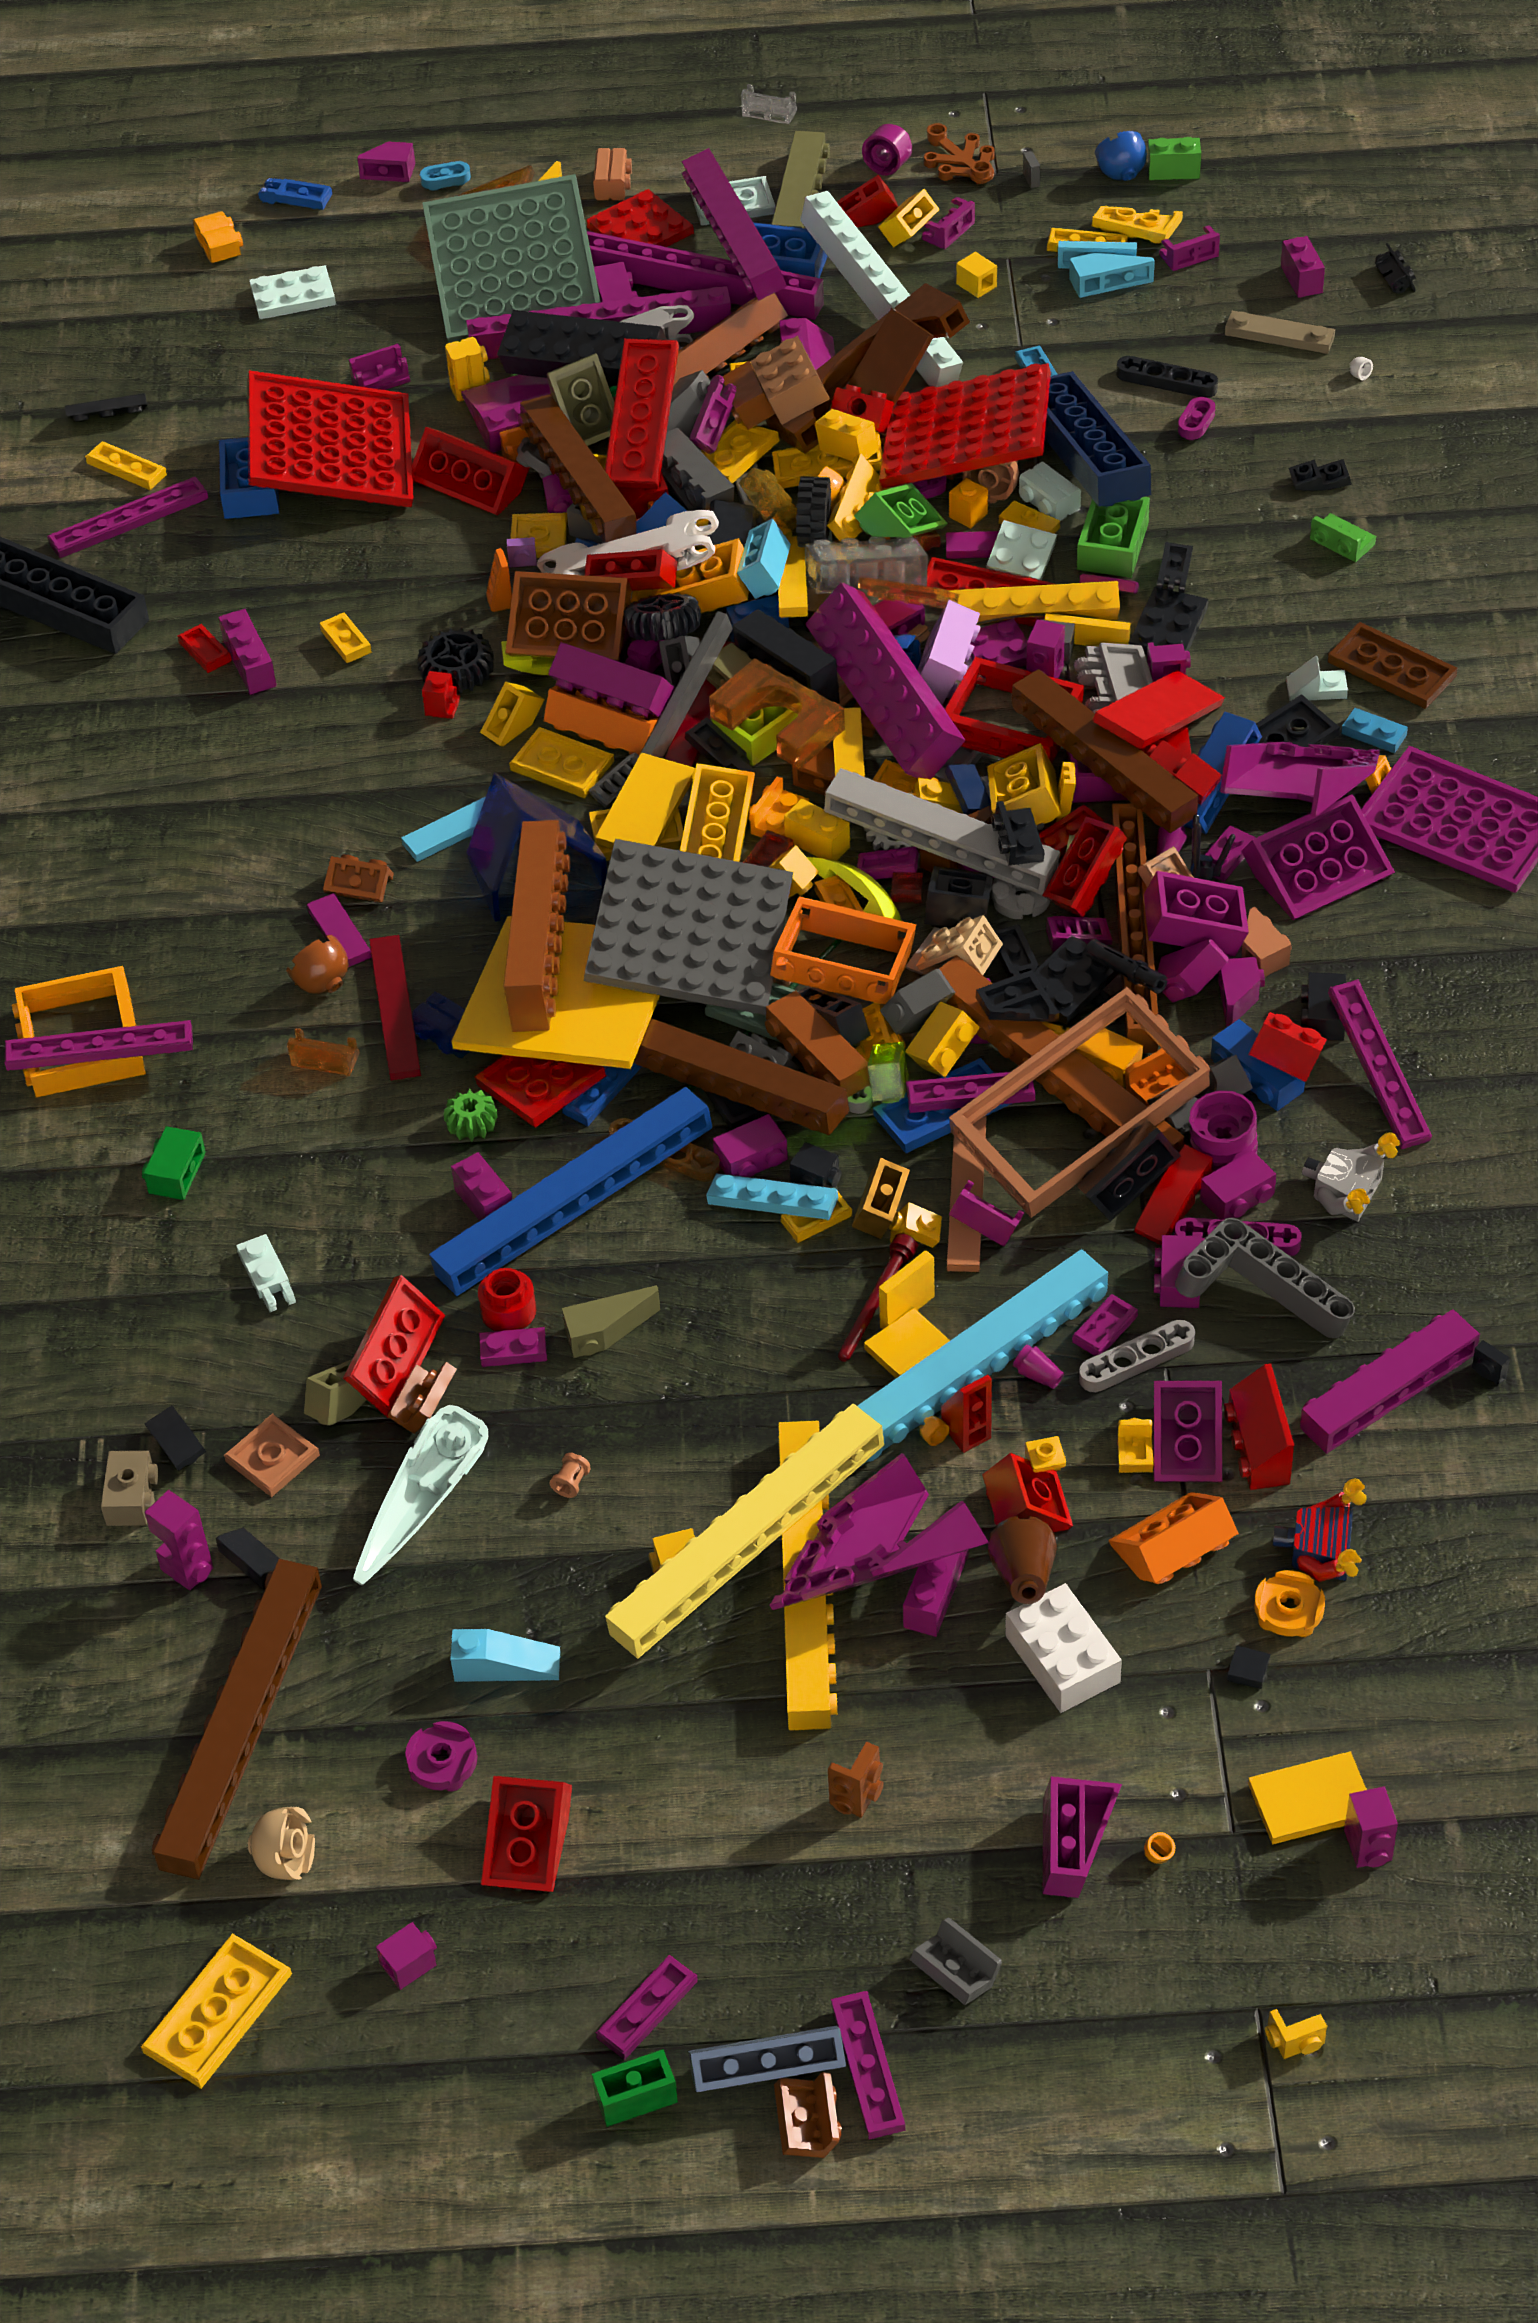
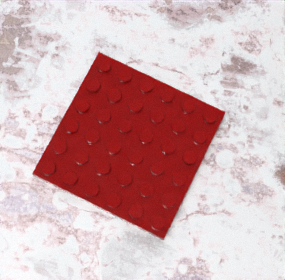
M1036 363L1023 369H1007L1000 374L980 375L972 380L963 382L957 380L939 387L929 386L921 391L912 393L902 392L892 410L890 422L887 425L879 476L882 489L1043 455L1051 378L1049 364L1040 365Z
M249 370L247 378L248 485L338 497L341 499L360 500L369 503L412 507L413 479L408 393Z

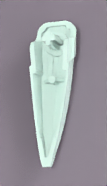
M447 1405L441 1408L433 1417L426 1420L414 1441V1447L409 1448L381 1505L356 1567L353 1581L363 1586L419 1530L452 1491L462 1476L469 1472L482 1454L488 1440V1428L482 1420L454 1405Z

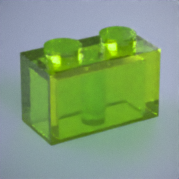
M904 1042L872 1046L868 1062V1072L873 1101L881 1100L882 1103H894L899 1101L900 1098H904L906 1082L909 1077Z

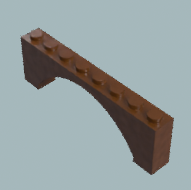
M927 283L923 284L893 308L934 335V338H951L970 323L959 300ZM888 313L816 370L830 398L829 400L783 425L780 423L777 415L774 414L765 420L770 430L777 431L780 439L796 447L804 454L819 444L815 422L828 412L836 387L843 389L851 380Z

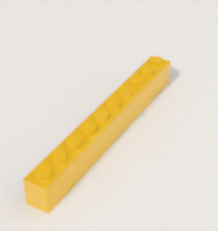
M819 1421L779 1422L780 1466L788 1455L796 1453L808 1442L814 1433L820 1432ZM829 1494L782 1534L784 1590L786 1586L784 1579L807 1540L813 1541L819 1529L816 1524L823 1515V1510H829ZM833 1593L784 1607L789 1730L831 1729V1715H838L837 1693L830 1694L829 1685L836 1684V1664L829 1663L828 1655L835 1654L834 1633L827 1634V1625H834L833 1604H826V1596H833Z

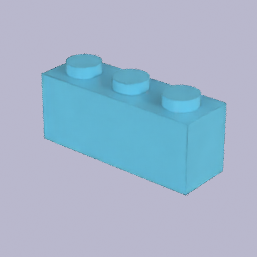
M773 518L749 530L737 570L738 576L755 599L763 595H772L779 589L791 546Z

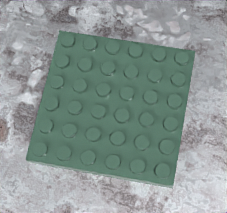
M576 174L422 202L448 343L460 342L468 338L466 320L512 314L513 310L528 312L532 310L554 309L556 307L601 303Z

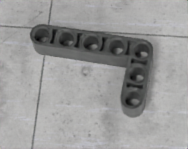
M1235 1218L1223 1220L1186 1257L1175 1280V1287L1180 1294L1190 1298L1198 1297L1230 1266L1314 1329L1329 1338L1342 1336L1355 1312L1353 1303L1347 1297L1244 1222Z

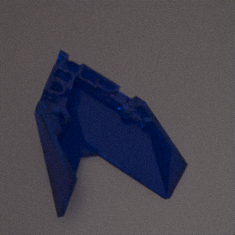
M494 772L466 852L494 921L501 920L498 893L518 834L521 833L523 821L558 820L560 832H565L566 844L587 855L603 890L607 877L606 857L581 822Z

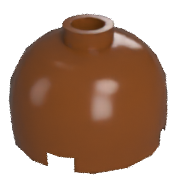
M333 935L327 936L330 941L322 943L318 939L306 946L292 959L295 964L293 969L291 970L287 967V974L300 989L312 994H320L326 991L333 993L343 985L342 979L347 973L349 963L345 949Z

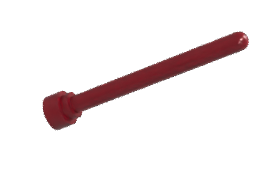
M899 1233L892 1240L889 1246L891 1258L838 1352L840 1361L847 1362L851 1358L879 1307V1286L897 1273L902 1263L911 1260L918 1249V1243L909 1235Z

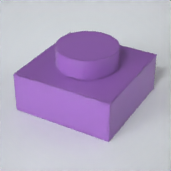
M534 537L507 539L509 567L537 566Z

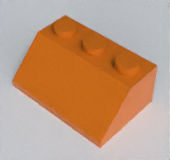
M1190 1492L1109 1539V1543L1140 1580L1162 1584L1174 1577L1173 1572L1178 1569L1191 1567L1202 1560L1201 1556L1205 1553L1223 1549L1229 1544L1228 1540L1239 1533L1223 1497Z

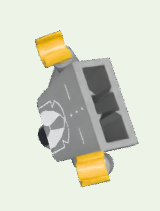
M1389 1132L1382 1135L1377 1144L1366 1148L1349 1150L1334 1148L1325 1163L1308 1157L1304 1164L1302 1175L1316 1180L1314 1197L1330 1215L1343 1214L1358 1222L1382 1180L1384 1156L1386 1155L1387 1158L1396 1157L1398 1151L1395 1147L1400 1145V1141L1394 1133Z

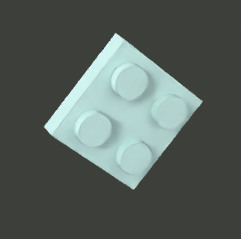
M1003 520L986 569L1042 581L1057 541V534Z

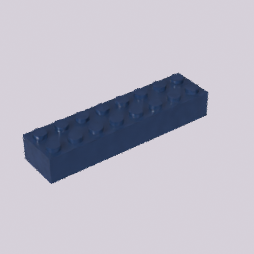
M1073 371L1051 376L1045 440L1099 507H1109L1118 502L1136 501L1142 497L1150 496L1151 465Z

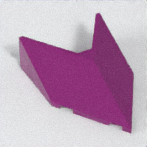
M1290 742L1227 745L1220 792L1225 794L1304 800L1312 803L1311 816L1316 817L1376 771L1380 750L1369 749L1367 751L1351 747L1309 744L1308 747H1301Z
M901 1453L821 1516L816 1524L819 1529L813 1541L807 1540L784 1579L786 1583L784 1592L781 1595H775L769 1606L772 1610L859 1586L989 1542L963 1501L956 1504L908 1543L903 1541L929 1494L906 1456Z

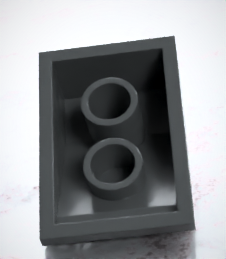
M703 370L681 377L673 386L667 432L678 427L685 436L690 438L708 392L707 388L711 382Z

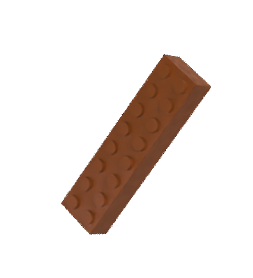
M558 820L522 822L504 980V991L512 1032L550 1030L551 1018L556 1017V1002L553 996H558V980L555 975H560V959L557 954H562V938L559 936V933H564V917L561 913H566V897L563 893L568 892V877L565 873L570 872L569 854L564 855V850H566L565 832H560Z

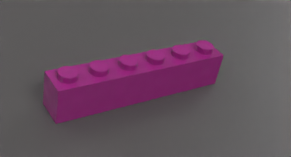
M1454 1309L1442 1316L1434 1317L1426 1327L1418 1332L1410 1333L1402 1343L1393 1349L1388 1348L1384 1350L1376 1360L1368 1365L1360 1366L1352 1376L1343 1382L1338 1381L1334 1383L1328 1392L1319 1398H1312L1307 1401L1301 1410L1300 1429L1328 1454L1473 1357L1475 1347L1479 1344L1480 1333Z

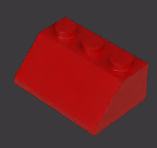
M1086 816L1042 896L1064 910L1084 917L1086 912L1092 907L1094 897L1099 888L1106 882L1114 861L1123 851V845L1127 840L1125 834L1114 825Z
M1264 1364L1230 1388L1229 1402L1224 1403L1225 1420L1227 1423H1232L1234 1429L1231 1430L1232 1446L1234 1450H1239L1241 1455L1238 1459L1240 1475L1242 1478L1247 1477L1250 1490L1290 1485L1294 1442L1272 1365Z

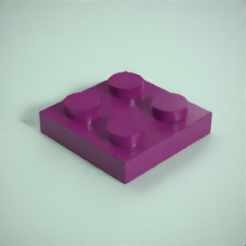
M1014 618L980 628L976 640L970 643L974 646L970 656L972 660L975 657L1016 668L1027 665V639Z

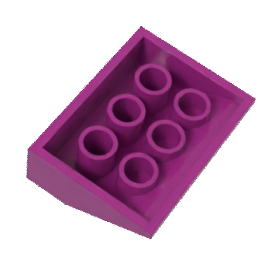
M515 375L462 391L463 399L488 450L491 452L501 450L499 432L520 427L518 423L520 402L548 394L551 395L548 378Z
M562 642L548 675L556 680L555 685L564 690L572 691L573 687L581 690L580 694L585 697L597 700V697L600 696L607 699L606 703L619 709H622L623 705L631 707V712L646 718L648 714L660 717L675 690V687L661 676Z
M1353 794L1336 801L1316 817L1311 816V813L1251 840L1241 851L1255 878L1293 921L1395 873Z

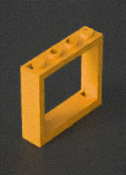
M123 966L15 988L17 1003L12 1004V1010L15 1020L20 1019L21 1022L15 1024L18 1039L35 1037L30 1013L117 995L123 1027L136 1026ZM142 1056L74 1063L46 1070H40V1067L23 1069L27 1087L33 1086L36 1098L146 1074Z

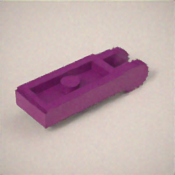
M718 374L711 379L707 388L708 392L689 438L693 444L708 454L716 451L733 407L732 402L737 387L732 383L727 384L723 388L724 378Z

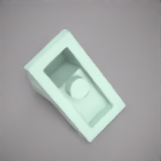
M1317 656L1311 658L1286 677L1289 701L1294 700L1301 694L1308 700L1347 699L1348 688L1345 670L1320 671Z

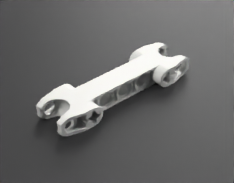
M709 510L677 513L667 519L666 526L591 547H587L582 543H570L543 554L538 559L537 567L541 573L585 575L586 557L589 554L663 549L678 561L677 570H682L709 559L715 553V546L707 535L712 534L718 528L719 521L714 512ZM699 519H707L711 524L697 527L695 522ZM704 545L707 550L699 552L695 550V546ZM553 561L556 563V567L549 568L545 563Z

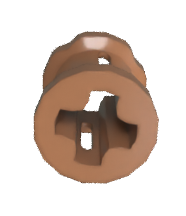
M566 1453L562 1458L563 1465L561 1469L550 1480V1486L559 1495L574 1498L579 1492L578 1485L581 1479L589 1474L591 1468L587 1459L581 1455Z

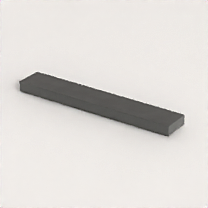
M720 611L716 612L642 749V753L659 758L664 757L733 629L727 614Z

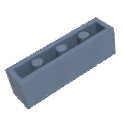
M837 2026L688 2051L693 2085L696 2092L846 2067L841 2031Z

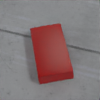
M202 624L178 635L179 644L207 673L232 661L231 654Z

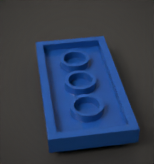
M979 1058L949 1072L945 1078L992 1074L994 1072ZM906 1092L873 1107L875 1119L901 1149L908 1153L951 1133L949 1117L961 1108L909 1113ZM1010 1103V1104H1000L999 1106H997L995 1109H993L991 1112H989V1113L986 1114L985 1116H987V1115H989V1114H991V1113H993V1112H996V1111H998V1110H1000V1109H1002V1108H1004V1107H1006V1106H1008V1105H1011V1104H1013V1103Z

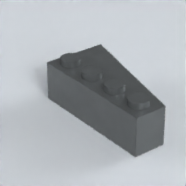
M678 427L666 433L661 472L664 480L687 511H710V502L713 500L733 502L735 486Z

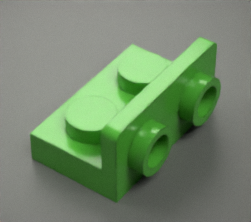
M1331 513L1324 519L1318 516L1312 519L1310 539L1354 562H1357L1375 545V535Z

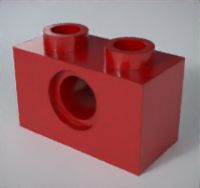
M846 384L845 389L836 387L831 409L874 422L875 431L886 434L887 425L890 422L894 406L893 401L886 400L887 394L871 390L870 395L861 393V387ZM862 401H865L866 410L860 415L858 406Z

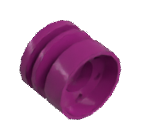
M1215 1091L1205 1094L1194 1103L1189 1116L1190 1144L1192 1148L1213 1157L1212 1173L1251 1150L1257 1154L1256 1111L1252 1102L1244 1095L1233 1091Z

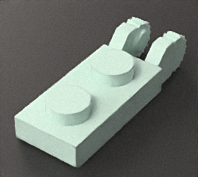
M266 1234L236 1245L239 1257L259 1298H263L269 1312L277 1310V1303L272 1295L273 1293L282 1291L288 1305L296 1303L289 1279Z

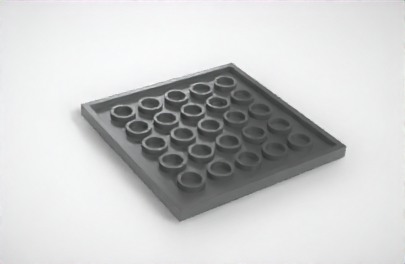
M615 839L585 968L584 981L766 1015V1006L769 1005L774 978L770 976L773 952L783 931L793 872Z

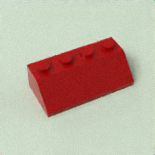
M425 427L412 463V479L415 482L480 509L499 515L521 493L530 467H525L516 461L442 431Z

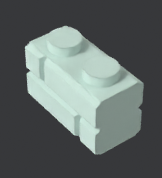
M1043 461L1035 465L1032 470L1029 469L1020 475V497L1023 501L1030 502L1036 506L1039 512L1061 521L1068 514H1073L1081 507V490Z

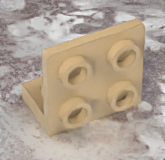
M984 915L974 919L968 917L951 929L944 927L936 931L932 935L933 940L929 946L921 952L922 957L916 966L920 971L958 955L981 975H984L1003 943Z

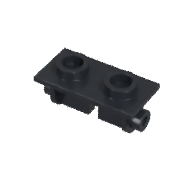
M1386 243L1388 252L1377 255L1375 266L1385 277L1393 292L1403 293L1409 286L1415 292L1416 289L1412 281L1416 277L1409 265L1404 267L1405 261L1399 250L1393 251L1390 245Z

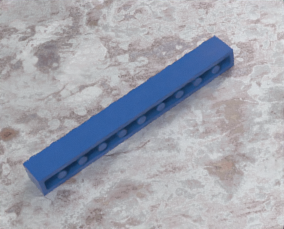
M687 1087L669 1096L654 1108L646 1111L628 1125L620 1128L605 1140L594 1145L579 1157L568 1162L553 1174L545 1177L530 1189L519 1194L504 1206L493 1211L487 1217L430 1253L429 1256L435 1276L456 1296L460 1295L483 1280L494 1270L515 1259L712 1129L708 1106Z

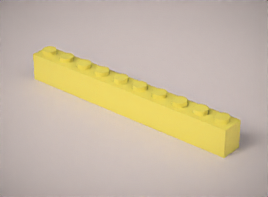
M852 1404L845 1411L837 1413L829 1425L822 1431L814 1433L808 1442L796 1453L788 1455L780 1467L773 1473L765 1475L759 1484L747 1495L739 1497L731 1509L724 1515L716 1517L698 1537L690 1539L682 1551L672 1559H667L648 1580L640 1582L634 1589V1592L626 1599L614 1604L605 1616L609 1635L639 1659L884 1446L882 1425L855 1404Z

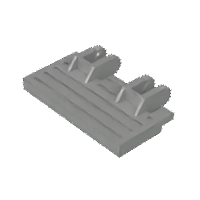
M1100 642L1099 647L1086 646L1087 658L1081 657L1074 662L1075 671L1079 673L1077 674L1079 684L1096 687L1098 697L1092 696V698L1085 702V706L1094 713L1153 682L1142 645Z

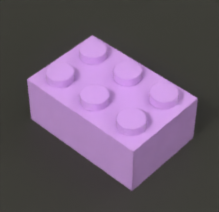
M948 600L929 634L917 669L941 705H943L946 698H952L958 685L955 683L956 680L962 681L968 668L964 661L968 662L974 646L970 643L976 640L981 628L976 625L980 613L951 600Z

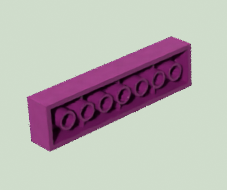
M840 582L805 625L825 653L831 654L836 659L838 674L904 772L915 778L931 780L965 742V738L864 592Z

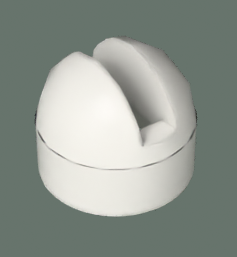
M1356 357L1350 362V373L1355 378L1366 380L1373 370V363L1365 357Z

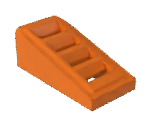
M501 548L495 550L486 592L492 612L511 609L512 591L509 566Z

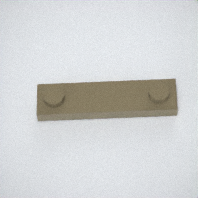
M1232 310L1225 326V335L1328 354L1335 338V329Z

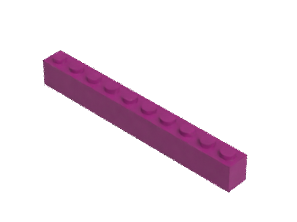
M708 148L683 160L682 164L685 171L681 172L707 221H709L713 232L716 233L733 267L737 270L748 293L754 292L759 301L786 288L787 285L777 262L711 150Z
M587 231L593 266L624 262L626 272H631L634 284L676 292L727 286L731 304L744 305L756 297L754 292L748 293L731 260ZM781 271L787 287L775 292L786 313L792 316L815 320L824 305L823 279Z
M727 286L528 312L620 322L661 306L687 305L693 311L694 318L678 334L707 331L731 314V301ZM677 313L673 316V318H681L687 315L684 313ZM511 314L466 320L468 338H476L479 346L483 345L485 347L488 359L498 358L497 353Z

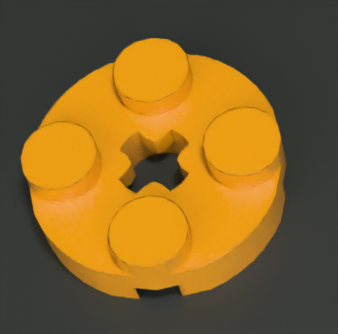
M1293 1570L1279 1571L1275 1573V1577L1269 1578L1267 1581L1265 1578L1257 1587L1254 1609L1258 1617V1623L1264 1630L1282 1636L1307 1637L1313 1633L1314 1628L1319 1625L1323 1618L1325 1595L1322 1589L1320 1592L1319 1588L1314 1585V1579L1305 1573ZM1287 1598L1294 1599V1604L1297 1607L1287 1608L1281 1603H1286Z

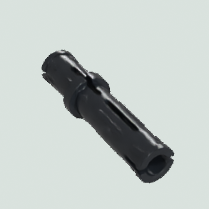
M1097 939L1091 940L1086 946L1085 952L1087 953L1085 955L1088 958L1124 975L1130 983L1143 985L1156 994L1161 993L1165 989L1167 977L1148 967L1146 962L1133 960Z

